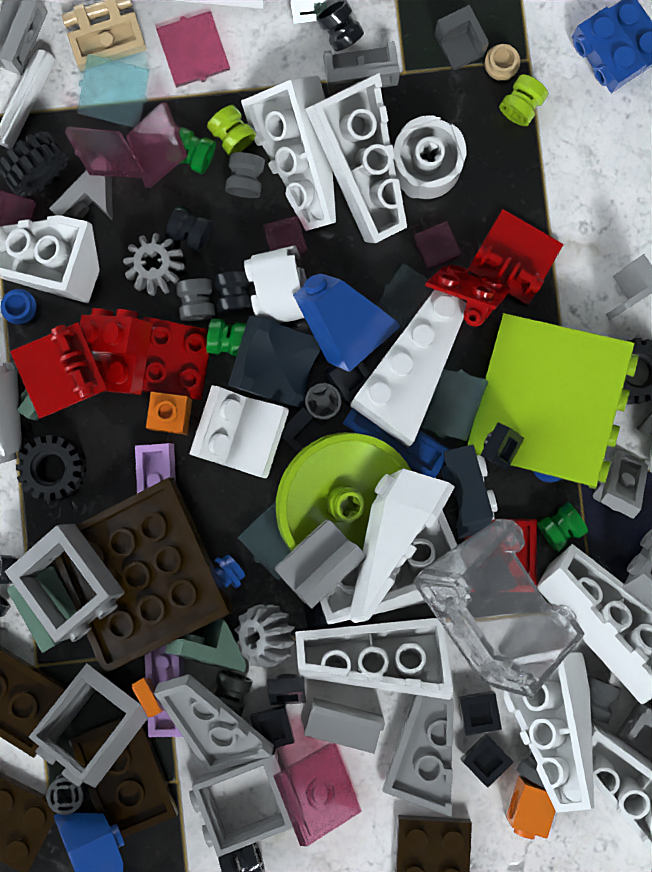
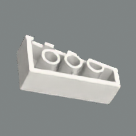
M380 73L305 109L364 241L368 243H377L407 228L400 184L396 178L393 160L395 155L388 133L386 106L383 105L380 87H382Z
M438 290L432 292L356 394L350 405L407 448L415 441L463 321L467 304L458 297Z
M572 544L549 563L536 588L642 705L652 699V609L623 587L624 583Z
M443 617L295 632L298 669L301 677L448 700L452 697L453 686Z
M591 718L593 783L611 802L620 816L631 826L652 853V762Z

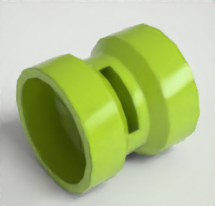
M523 74L514 83L512 94L505 96L499 108L512 122L521 126H528L535 116V108L542 106L549 93L540 81Z
M229 105L221 109L210 119L207 125L212 135L222 140V147L229 156L232 153L242 152L253 142L257 135L249 124H244L241 120L242 115L235 105Z

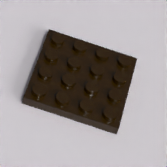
M168 477L76 525L125 592L115 601L118 606L110 614L101 619L96 617L88 624L91 629L86 634L103 674L111 672L234 612L174 477ZM64 551L55 559V562L75 609L79 611L97 594Z

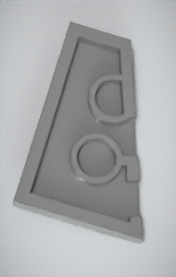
M190 674L158 683L154 695L208 773L272 756L274 745Z
M414 695L382 787V791L386 794L452 817L451 788L453 779L454 700L452 697L448 700Z

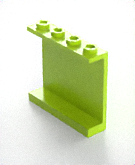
M503 313L468 445L474 444L476 455H481L486 437L495 429L499 422L524 437L511 463L512 466L588 485L592 489L597 488L598 481L606 483L611 464L610 461L604 460L607 446L615 447L620 426L614 425L617 410L625 411L630 390L623 389L626 375L634 377L639 355L632 354L634 343Z

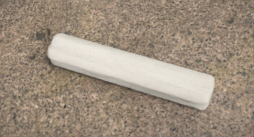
M39 48L35 51L0 122V145L10 149L14 146L55 63L53 55Z

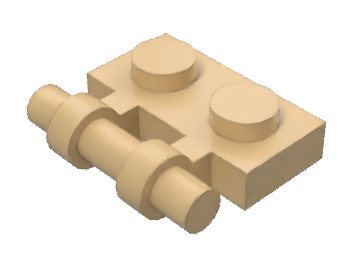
M103 0L88 6L82 3L73 6L74 10L61 14L66 28L79 24L80 29L67 33L80 71L147 50L135 12L122 16L120 13L122 10L133 7L131 0ZM106 15L110 16L109 20L91 25V20Z

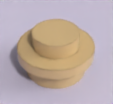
M508 44L496 45L488 51L485 57V69L496 80H508L517 73L520 67V56Z

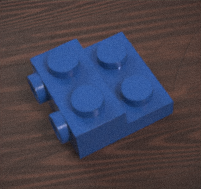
M621 0L610 8L606 6L579 24L572 35L577 53L581 57L587 58L594 68L593 72L596 80L602 86H606L611 94L652 67V20L638 0Z

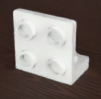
M212 385L189 454L258 477L267 478L289 409L248 398Z

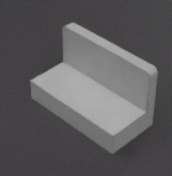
M41 0L4 1L0 10V68L22 75L48 13Z
M645 254L629 263L613 276L628 300L606 314L609 320L652 294V265Z
M326 519L275 567V571L303 602L313 608L366 555L356 544L347 540L332 521Z
M313 697L304 736L375 754L380 731L384 730L385 722L383 715Z

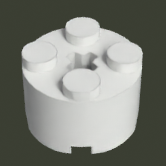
M421 116L415 118L403 127L396 138L393 148L396 178L399 180L400 188L411 198L432 199L447 193L456 184L466 158L464 137L456 126L440 120V117ZM427 154V157L429 159L434 158V161L428 162L427 159H422V155Z
M295 245L252 255L251 259L244 260L248 281L254 282L256 295H251L255 316L264 317L278 324L304 318L293 297V294L301 289L307 280L304 268L301 269L296 265V259H300V255Z

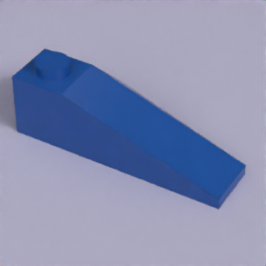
M103 813L54 815L74 872H123V861L118 848L124 846V841L117 824L109 826Z

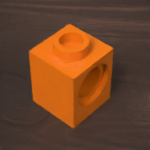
M151 392L146 428L152 431L188 435L192 399L187 396Z
M518 775L506 818L517 835L534 840L535 836L547 839L556 810L545 788L526 777Z

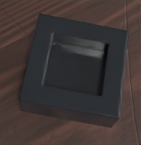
M362 361L350 372L334 365L323 372L331 385L338 390L341 399L349 402L356 396L371 376Z
M498 422L495 429L486 437L484 449L480 456L507 471L524 437L510 427Z
M280 674L276 676V679H267L270 705L306 703L304 677H297L295 674Z
M494 691L458 697L466 736L502 730L496 693Z
M286 705L250 715L252 727L274 745V749L295 743Z
M487 733L460 758L487 788L513 764V760Z

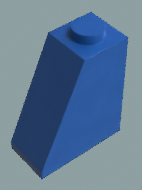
M319 273L307 279L304 286L293 294L327 362L349 372L400 328L395 319L341 279Z

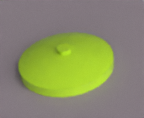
M351 432L336 433L322 437L302 449L286 468L276 496L277 524L290 551L294 550L324 520L328 519L333 522L347 540L356 544L363 551L371 507L378 495L375 492V488L386 474L391 475L401 469L411 471L404 458L393 447L377 438Z

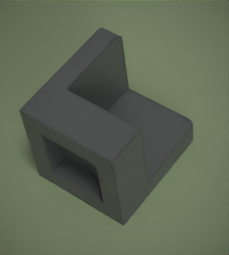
M470 5L437 21L434 36L452 70H457L484 57L489 42Z

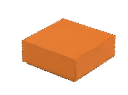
M149 677L142 678L132 684V689L147 717L152 718L165 711L154 695L155 687Z

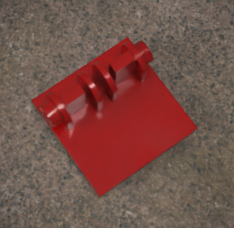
M502 209L467 270L480 278L482 276H490L501 280L503 286L511 288L508 293L509 295L529 305L534 295L544 283L545 276L564 244Z
M458 265L442 267L425 283V286L467 300L464 319L471 326L481 325L510 292L511 288L503 286V282L497 278L490 276L479 278L468 274L469 271L466 268Z
M144 316L143 320L151 322L153 325L142 391L181 395L191 399L202 400L209 353L206 351L208 330Z
M78 322L68 327L65 325L57 326L51 330V334L10 351L39 419L108 390Z

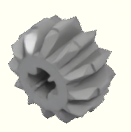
M156 233L153 235L151 243L148 242L145 236H140L139 241L142 246L139 249L132 244L128 247L134 257L123 259V263L131 267L125 273L128 280L136 279L134 287L138 291L147 286L149 295L154 296L156 294L157 286H160L165 294L169 293L170 290L167 282L170 280L176 284L181 281L174 272L185 271V265L177 262L183 257L181 249L173 250L175 243L171 238L166 239L162 243L161 236ZM150 260L154 262L159 261L161 267L158 270L154 267L150 269L147 264Z
M256 605L239 616L241 625L234 629L239 634V641L236 644L242 647L241 654L243 658L249 659L250 666L273 667L291 656L289 647L296 643L291 637V631L295 627L288 625L289 614L281 612L279 606Z

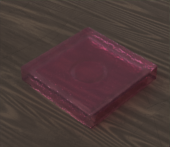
M328 743L273 775L300 846L307 847L362 812L335 743Z

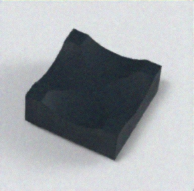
M249 316L228 386L302 409L306 398L308 377L312 365L320 352V347L312 335L293 330L264 317Z
M474 444L444 451L446 465L441 468V473L444 481L455 486L452 492L456 497L459 508V518L456 525L459 539L488 532L491 521L494 520L493 512H497V503L493 490L486 491L484 477L487 476V468L484 458L476 455Z

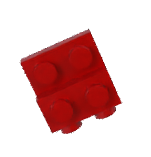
M92 308L91 315H81L80 327L108 389L105 392L141 395L153 323L138 319V312L125 309H117L116 316H113L114 312L99 308Z

